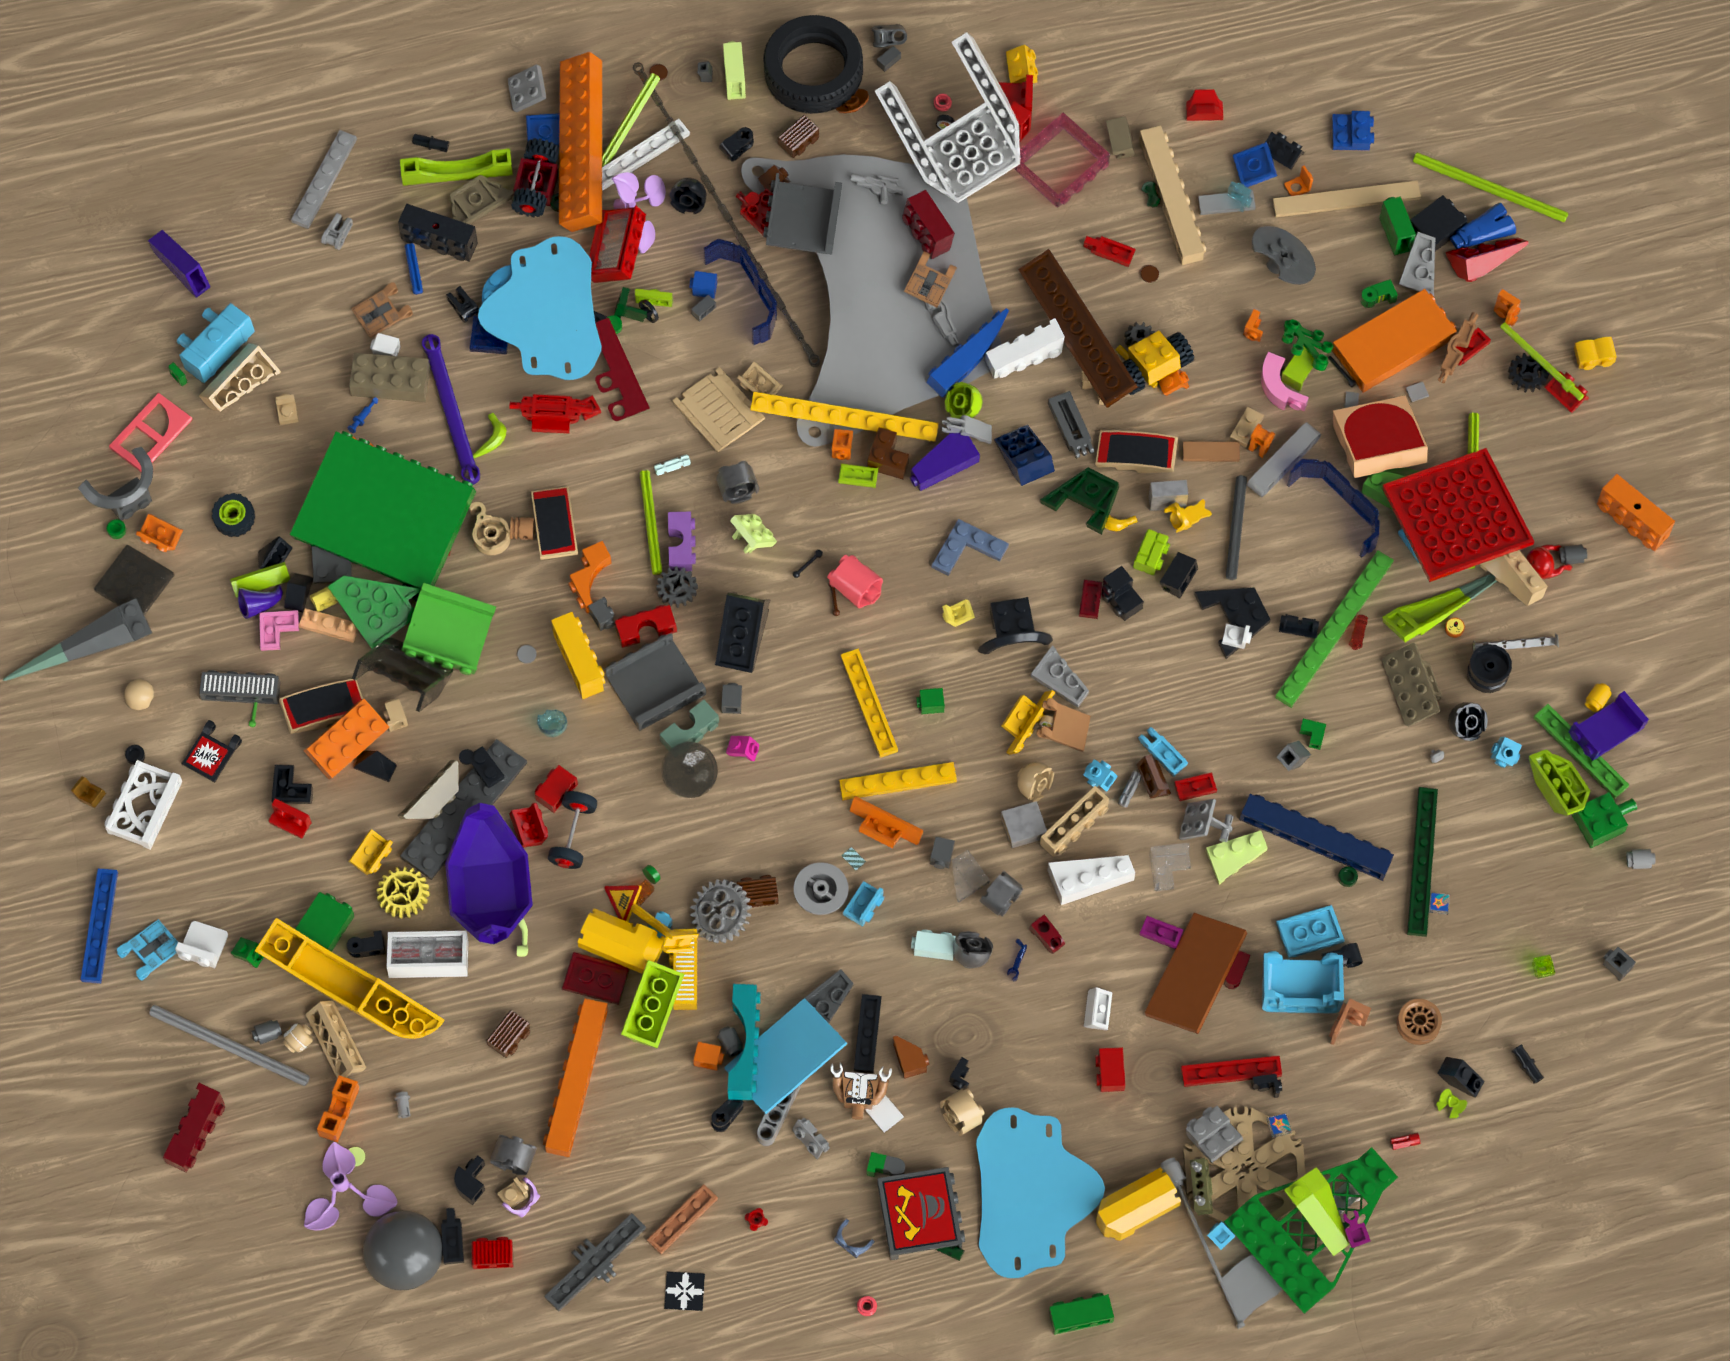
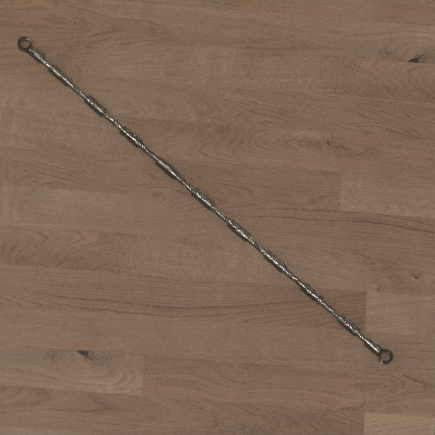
M636 62L632 67L633 71L645 84L648 77L644 72L643 64ZM654 89L650 96L656 106L662 111L666 118L665 121L673 134L677 136L691 164H694L701 176L700 179L708 192L712 194L718 204V209L736 234L735 237L744 252H747L754 264L753 267L761 280L765 282L771 292V297L779 310L783 312L795 337L803 345L802 348L809 358L810 365L818 367L820 365L819 356L814 354L810 345L804 340V335L796 322L790 317L784 302L778 292H775L768 280L769 277L760 262H757L750 250L751 247L743 234L737 229L731 214L725 204H722L715 192L716 189L708 176L702 171L696 156L690 146L684 141L680 134L681 131L673 118L669 116L663 106V101ZM813 359H818L816 363L811 362Z

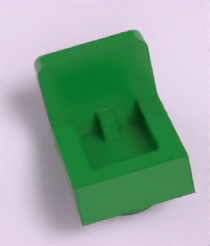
M240 937L231 951L235 958L247 961L254 968H257L264 958L255 952L259 945L257 942Z

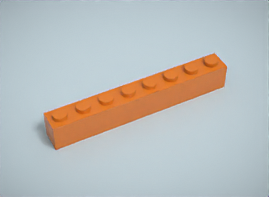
M584 998L583 1004L579 1005L577 1015L580 1016L579 1021L574 1023L572 1034H575L574 1040L570 1041L568 1045L569 1059H565L563 1064L564 1078H560L558 1083L560 1093L558 1097L555 1096L553 1102L555 1112L554 1115L549 1117V1134H545L543 1140L546 1153L570 1158L608 1013V1003Z

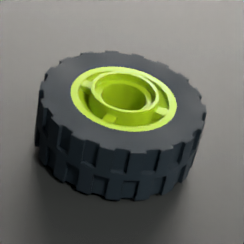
M231 493L224 495L222 498L220 497L215 502L214 508H212V519L218 531H221L223 535L239 537L251 530L252 525L255 523V511L248 498L243 497L241 494ZM232 513H238L234 518L229 517Z

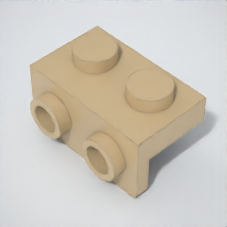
M753 362L743 376L739 375L737 377L741 381L740 385L748 391L750 389L752 392L776 395L783 386L757 362Z

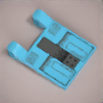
M158 919L130 941L119 946L117 954L120 958H124L131 950L136 953L145 964V966L136 971L138 979L142 981L152 971L177 953L175 948L178 941Z

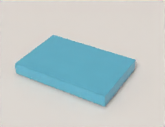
M1332 905L1276 921L1288 959L1341 944L1345 941Z

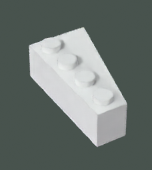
M1128 855L1048 863L1047 870L1061 905L1134 881L1135 870Z

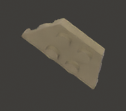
M479 175L450 193L453 219L471 224L512 199L514 192L511 189L509 191L501 187L499 183L492 182L488 178Z

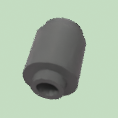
M1582 544L1559 548L1560 563H1584V559H1587V548H1583Z
M269 1020L255 1025L254 1030L251 1031L254 1041H259L260 1045L278 1039V1036L282 1035L277 1020Z
M727 1026L719 1031L720 1034L717 1038L725 1054H728L729 1057H734L743 1051V1043L735 1028Z

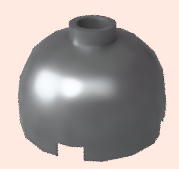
M970 931L959 933L953 944L955 959L965 968L969 969L978 968L986 964L993 950V944L989 938L985 937L983 939L979 937V933Z

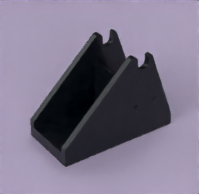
M737 592L727 593L715 661L716 666L753 673L769 613L770 599L752 598L738 595Z

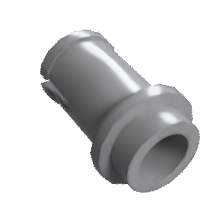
M408 1092L396 1093L394 1098L397 1101L398 1118H408L411 1116Z

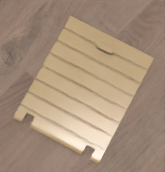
M720 367L715 370L717 376L713 377L712 374H709L681 394L684 398L680 401L677 397L672 400L674 405L717 453L765 420L761 412L751 410L752 402Z

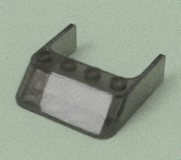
M395 638L385 639L358 659L352 676L353 680L356 681L368 671H374L377 674L390 678L395 683H401L407 686L409 690L421 693L416 708L418 712L422 711L439 697L454 671L453 668L446 669L437 662H425L419 656L410 657L405 655V652L401 651L404 642Z

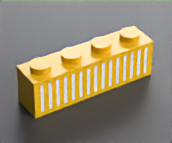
M673 929L676 932L694 930L697 933V929ZM692 938L691 940L692 952L669 954V965L673 966V970L685 974L673 1005L674 1010H697V938Z

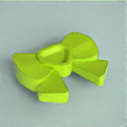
M1445 1089L1440 1095V1102H1437V1107L1439 1111L1446 1105L1453 1107L1449 1117L1452 1119L1459 1117V1114L1466 1109L1468 1102L1454 1096L1450 1089Z

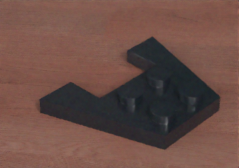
M1255 587L1197 591L1194 594L1202 610L1220 604L1230 625L1245 628L1246 625L1250 626L1251 638L1270 623L1271 619ZM1221 639L1218 643L1227 659L1239 648L1222 644L1223 639Z

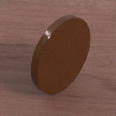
M656 64L651 67L650 74L658 75L659 81L667 77L668 70L664 65Z
M1152 265L1145 266L1141 270V278L1145 282H1155L1159 277L1158 269Z

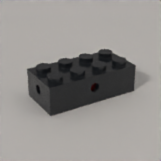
M407 203L398 221L401 239L406 243H415L424 249L436 250L442 255L453 256L459 261L465 260L470 262L478 244L475 226Z

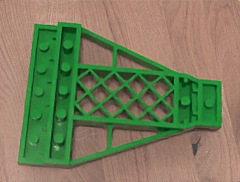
M1372 1147L1357 1160L1320 1172L1323 1176L1330 1175L1327 1182L1329 1184L1333 1182V1197H1346V1207L1337 1209L1345 1211L1346 1215L1347 1211L1354 1210L1358 1212L1359 1217L1365 1214V1226L1383 1191L1399 1178ZM1342 1174L1346 1180L1336 1178ZM1291 1182L1254 1195L1226 1219L1224 1223L1305 1314L1335 1288L1354 1248L1350 1247L1348 1252L1344 1249L1341 1250L1346 1257L1334 1281L1330 1282L1312 1261L1326 1246L1323 1243L1317 1248V1238L1319 1237L1316 1233L1315 1235L1303 1234L1304 1222H1307L1303 1216L1302 1219H1290L1299 1210L1295 1208L1281 1221H1277L1259 1201L1261 1197L1288 1188L1294 1183ZM1335 1182H1347L1346 1194L1334 1193ZM1349 1183L1360 1195L1349 1194ZM1348 1197L1360 1198V1209H1349ZM1364 1199L1368 1204L1362 1209V1200ZM1290 1221L1302 1222L1301 1234L1289 1233ZM1286 1222H1287V1232L1282 1228V1225L1285 1224ZM1342 1222V1223H1343V1226H1344V1229H1346V1228H1348V1227L1350 1226V1225L1347 1224L1346 1222H1345V1223ZM1290 1236H1301L1300 1247ZM1303 1237H1315L1314 1249L1302 1248ZM1303 1251H1312V1253L1307 1256Z

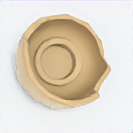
M135 679L125 689V701L131 709H146L154 698L153 686L146 680Z

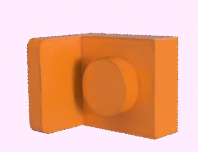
M1255 309L1244 328L1243 335L1251 341L1260 342L1263 331L1258 329L1262 321L1259 319L1261 312Z
M834 430L832 458L839 460L851 459L853 431Z

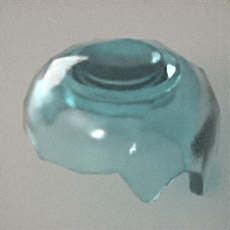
M547 709L543 715H538L537 725L541 733L547 737H557L567 729V718L559 710Z

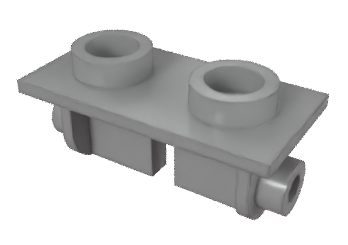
M809 1119L797 1120L792 1131L807 1147L809 1153L818 1159L822 1152L825 1153L830 1149L829 1143L821 1134L813 1135L818 1130Z

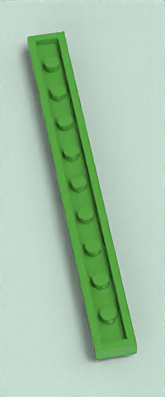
M1379 550L1375 553L1278 691L1276 699L1290 708L1293 707L1393 564L1394 560Z

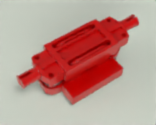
M766 188L759 195L756 192H750L745 196L740 191L736 195V198L743 203L740 215L763 235L764 227L769 225V222H766L767 211H771L768 201L769 195L773 196V193Z
M533 394V397L523 396L521 402L510 401L509 409L521 410L522 416L532 422V432L569 434L570 424L577 423L581 413L592 414L593 406L581 405L580 399H572L571 396Z

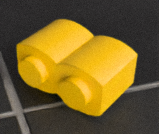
M1612 337L1576 342L1574 345L1579 369L1590 370L1595 366L1609 367L1616 361L1617 356Z

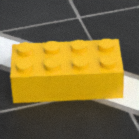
M573 612L552 619L553 636L582 699L604 691V672L602 667L597 665V657L594 650H590V642L586 633L582 632V624L579 617H574Z

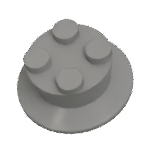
M814 863L806 866L799 872L794 882L796 901L804 910L816 915H826L838 910L844 904L848 895V882L845 875L839 868L829 863Z

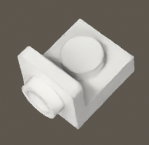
M1226 624L1222 644L1244 649L1246 643L1250 644L1252 632H1249L1250 626L1246 625L1245 628Z

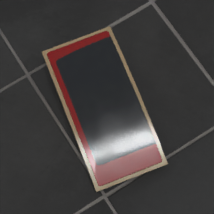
M1100 431L1095 465L1098 468L1116 467L1117 470H1136L1137 473L1173 472L1178 437L1138 431Z
M569 486L531 491L540 559L578 555Z
M353 678L303 690L279 699L289 732L293 734L323 729L328 724H334L358 701L363 699L357 679Z

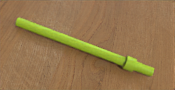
M1506 322L1500 326L1507 335L1562 384V388L1566 392H1570L1579 401L1584 397V394L1575 387V384L1570 379L1567 380Z

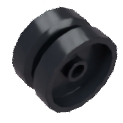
M1487 644L1480 646L1473 652L1467 668V677L1470 684L1476 690L1483 693H1493L1501 690L1506 685L1512 670L1510 655L1504 648L1497 645Z

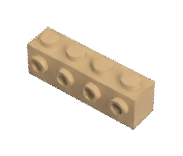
M1094 786L1041 836L1040 845L1053 858L1057 854H1063L1071 841L1075 842L1078 840L1085 828L1089 829L1095 823L1094 820L1098 816L1101 817L1108 811L1109 798Z

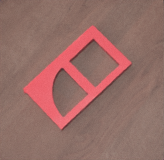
M158 393L109 445V448L141 472V465L135 456L120 446L132 431L138 428L157 443L147 453L153 463L193 419ZM158 404L165 409L169 418V426L164 436H161L143 422L146 416Z

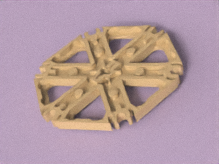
M1237 1107L1233 1109V1116L1230 1112L1231 1108L1223 1112L1230 1119L1231 1125L1243 1137V1141L1234 1146L1233 1151L1229 1150L1213 1163L1208 1160L1209 1164L1223 1170L1211 1178L1212 1203L1236 1188L1237 1208L1239 1209L1257 1194V1188L1268 1191L1294 1182L1306 1174L1303 1144L1299 1146L1301 1139L1297 1141L1291 1140V1137L1296 1133L1295 1130L1286 1134L1289 1130L1280 1126L1279 1130L1282 1133H1278L1275 1139L1254 1151L1252 1123L1260 1121L1271 1126L1270 1117L1251 1107L1250 1115H1248L1247 1107H1244V1114L1242 1115L1237 1113ZM1185 1144V1149L1183 1150L1186 1195L1193 1192L1190 1160L1195 1158L1207 1159L1195 1144L1192 1146ZM1293 1154L1296 1157L1297 1178L1289 1180L1267 1168L1287 1155ZM1242 1165L1244 1167L1251 1166L1248 1170V1174H1246L1245 1172L1239 1173L1242 1169ZM1204 1183L1199 1186V1189L1204 1186ZM1284 1190L1271 1194L1284 1202L1282 1207L1271 1213L1275 1220H1279L1296 1208ZM1193 1193L1189 1195V1201L1193 1199ZM1214 1208L1212 1214H1205V1216L1219 1223L1229 1218V1216Z

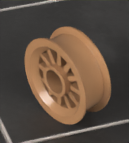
M1414 999L1407 1002L1401 1008L1397 1018L1398 1032L1403 1039L1415 1045H1424L1433 1041L1442 1025V1016L1435 1004L1425 999ZM1421 1019L1424 1024L1418 1025L1414 1020Z

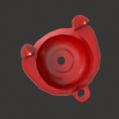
M1543 545L1532 549L1527 554L1526 559L1542 579L1556 577L1564 570L1570 571L1573 568L1570 564H1565L1554 570V560L1549 550L1559 551V548L1562 547L1561 545Z

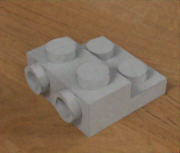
M1218 1106L1205 1109L1202 1114L1203 1116L1198 1120L1196 1118L1190 1120L1186 1128L1188 1138L1211 1163L1243 1141V1137L1231 1125L1230 1119Z

